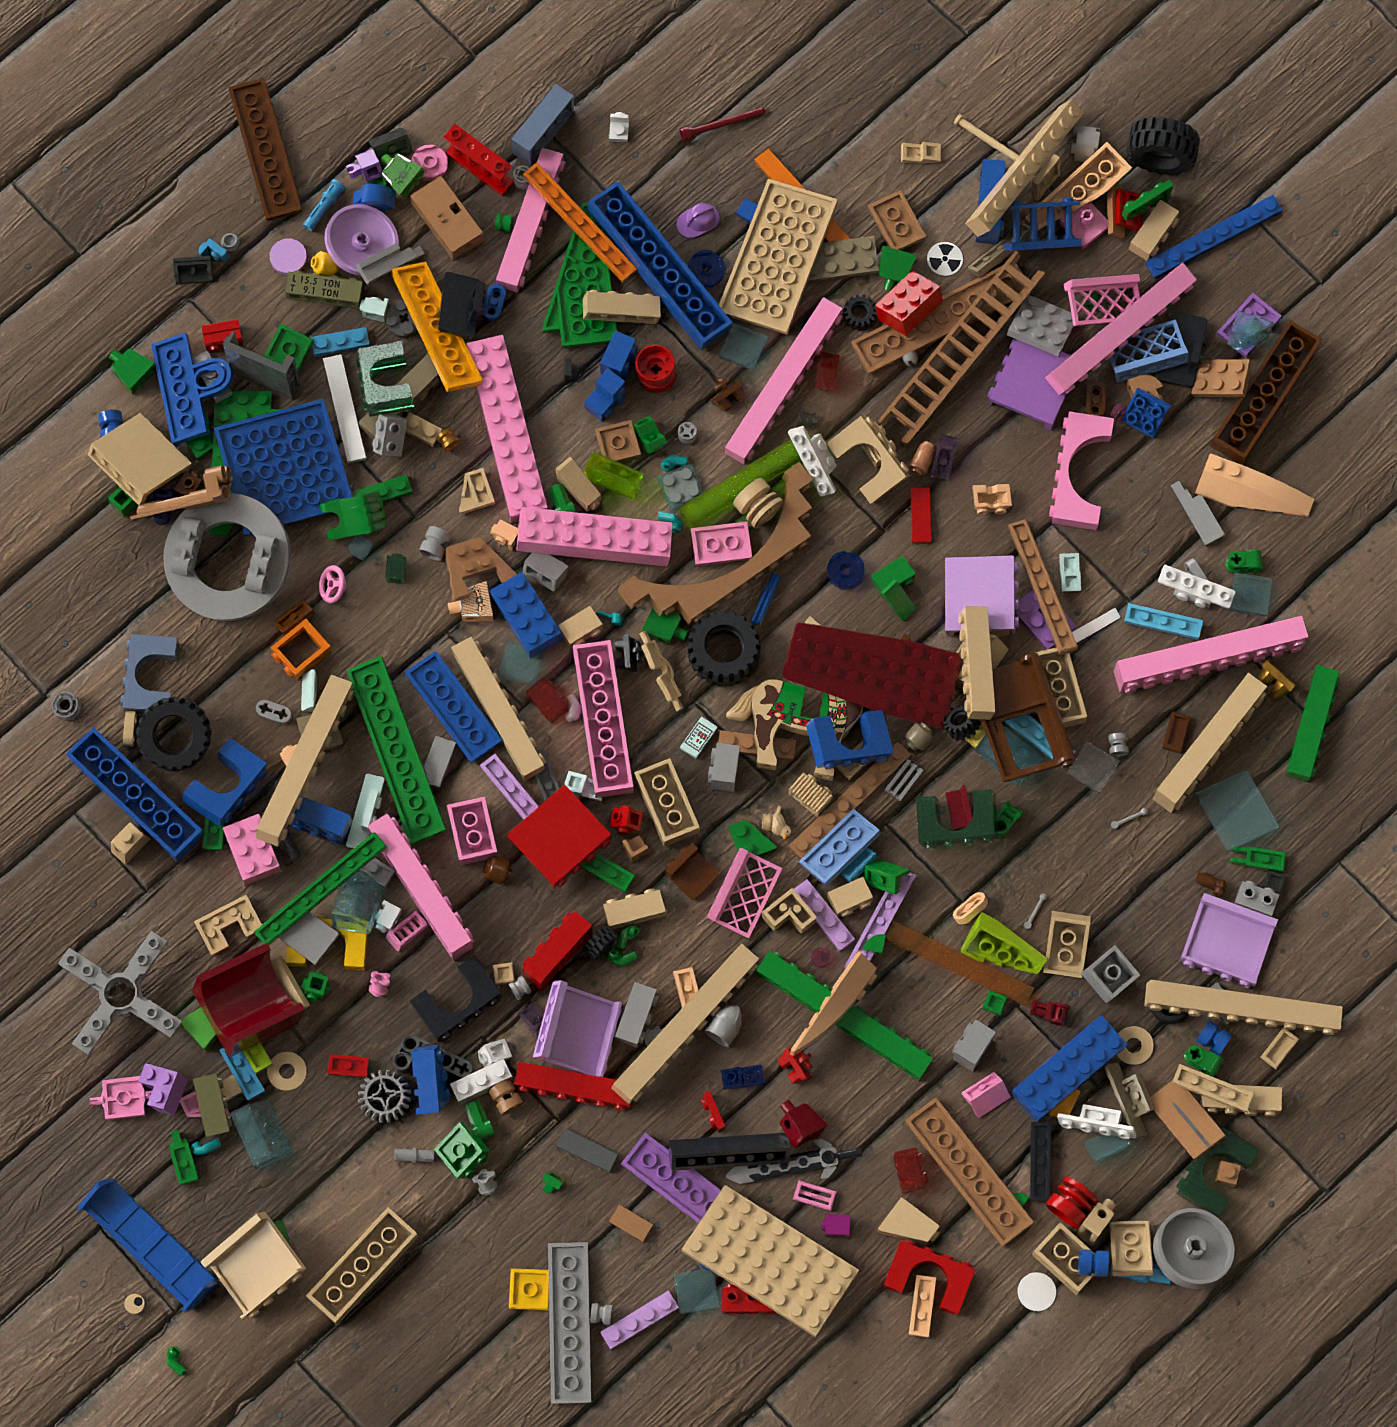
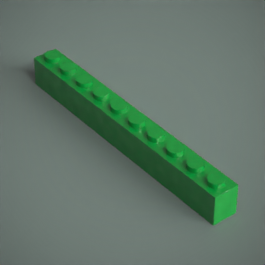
M769 951L756 970L758 976L814 1013H819L823 1001L826 997L831 996V991L833 990L826 984L820 985L817 983V979L811 974L807 973L805 975L796 964L785 962L784 957L777 952L773 954ZM857 1005L855 1007L852 1006L834 1025L918 1081L921 1080L933 1061L928 1051L925 1049L919 1050L914 1046L915 1043L908 1038L903 1039L899 1037V1033L891 1027L887 1029L881 1025L882 1022L874 1016L872 1018L865 1014L866 1011Z

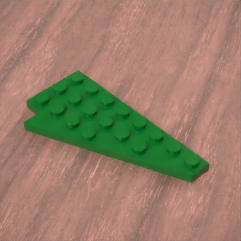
M582 203L581 210L604 233V230L588 212V203ZM574 230L542 327L543 333L560 331L562 349L610 343L614 332L617 331L615 321L583 319V297L586 292L598 290L599 292L607 293L612 290L609 268Z

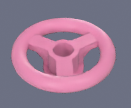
M335 565L329 566L320 577L319 592L322 599L327 603L337 602L346 590L347 584L341 568ZM331 572H337L339 577H334ZM326 577H327V580H328L327 586H328V588H327V590H326V592H325V580H326Z

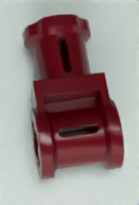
M1033 999L1029 1016L1045 1017L1044 1021L1057 1026H1066L1067 1012L1071 1007L1059 1002L1049 1001L1048 1004Z

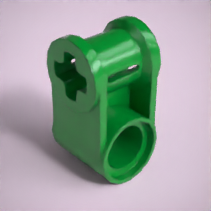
M1254 549L1231 552L1225 562L1226 570L1230 573L1261 572L1263 570L1261 551Z
M1007 800L992 824V836L997 839L1007 836L1024 811L1016 809ZM1002 825L1005 830L998 831L995 826Z
M1197 1045L1189 1047L1184 1054V1060L1188 1065L1214 1078L1224 1061L1219 1055ZM1193 1052L1197 1053L1195 1059H1192Z

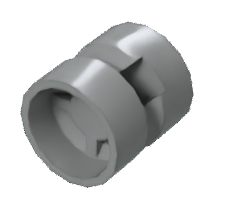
M430 526L425 535L427 540L422 542L419 552L429 559L441 561L445 553L444 547L448 546L452 536L441 528Z

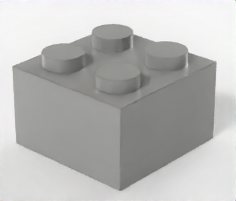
M717 743L716 748H712L711 765L713 767H709L708 783H711L712 790L734 793L740 746Z
M1116 945L1081 973L1105 1003L1112 1000L1140 976Z
M977 1020L973 1024L969 1022L962 1035L964 1039H959L952 1051L954 1054L953 1060L972 1072L991 1044L996 1033Z

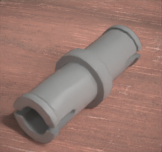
M415 1147L413 1149L395 1148L394 1161L434 1163V1150H416Z

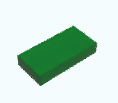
M893 580L881 591V594L899 620L904 621L916 609L898 581Z

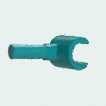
M597 610L596 615L611 619L612 625H622V617L619 613L611 614Z

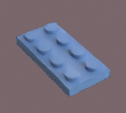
M853 809L799 863L827 887L881 835V832Z

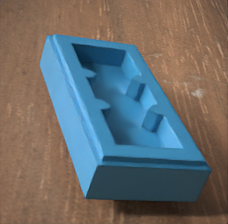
M867 847L839 875L849 883L856 880L865 870V866L877 858V854Z

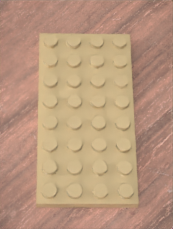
M772 179L767 180L719 303V306L728 317L786 335L788 334L837 207L838 199Z
M726 1185L681 1249L683 1253L814 1337L818 1335L859 1272L857 1268Z

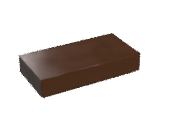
M1172 711L1162 749L1181 754L1191 716Z

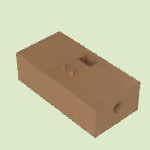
M442 176L410 195L413 207L452 260L457 259L484 241L483 232Z

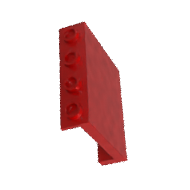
M564 784L507 834V840L523 853L548 880L552 888L555 889L557 886L559 888L568 881L566 878L571 874H577L582 869L581 865L583 863L593 860L600 848L602 850L611 843V833Z

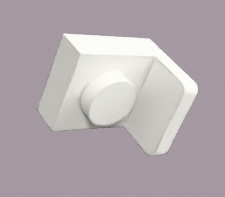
M622 112L611 114L609 141L628 143L629 115Z
M505 1039L485 1044L478 1051L479 1060L484 1068L499 1060H508L512 1057Z

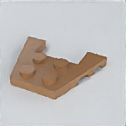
M480 537L446 547L445 555L448 572L450 573L453 602L469 598L470 592L463 580L495 571L501 583H504L517 575Z

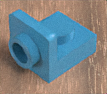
M210 238L207 242H203L198 249L199 257L208 256L210 253L213 259L216 261L220 259L224 263L229 258L227 251Z

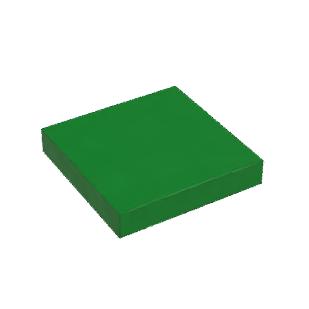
M280 324L264 357L282 365L287 355L292 356L299 373L314 340Z

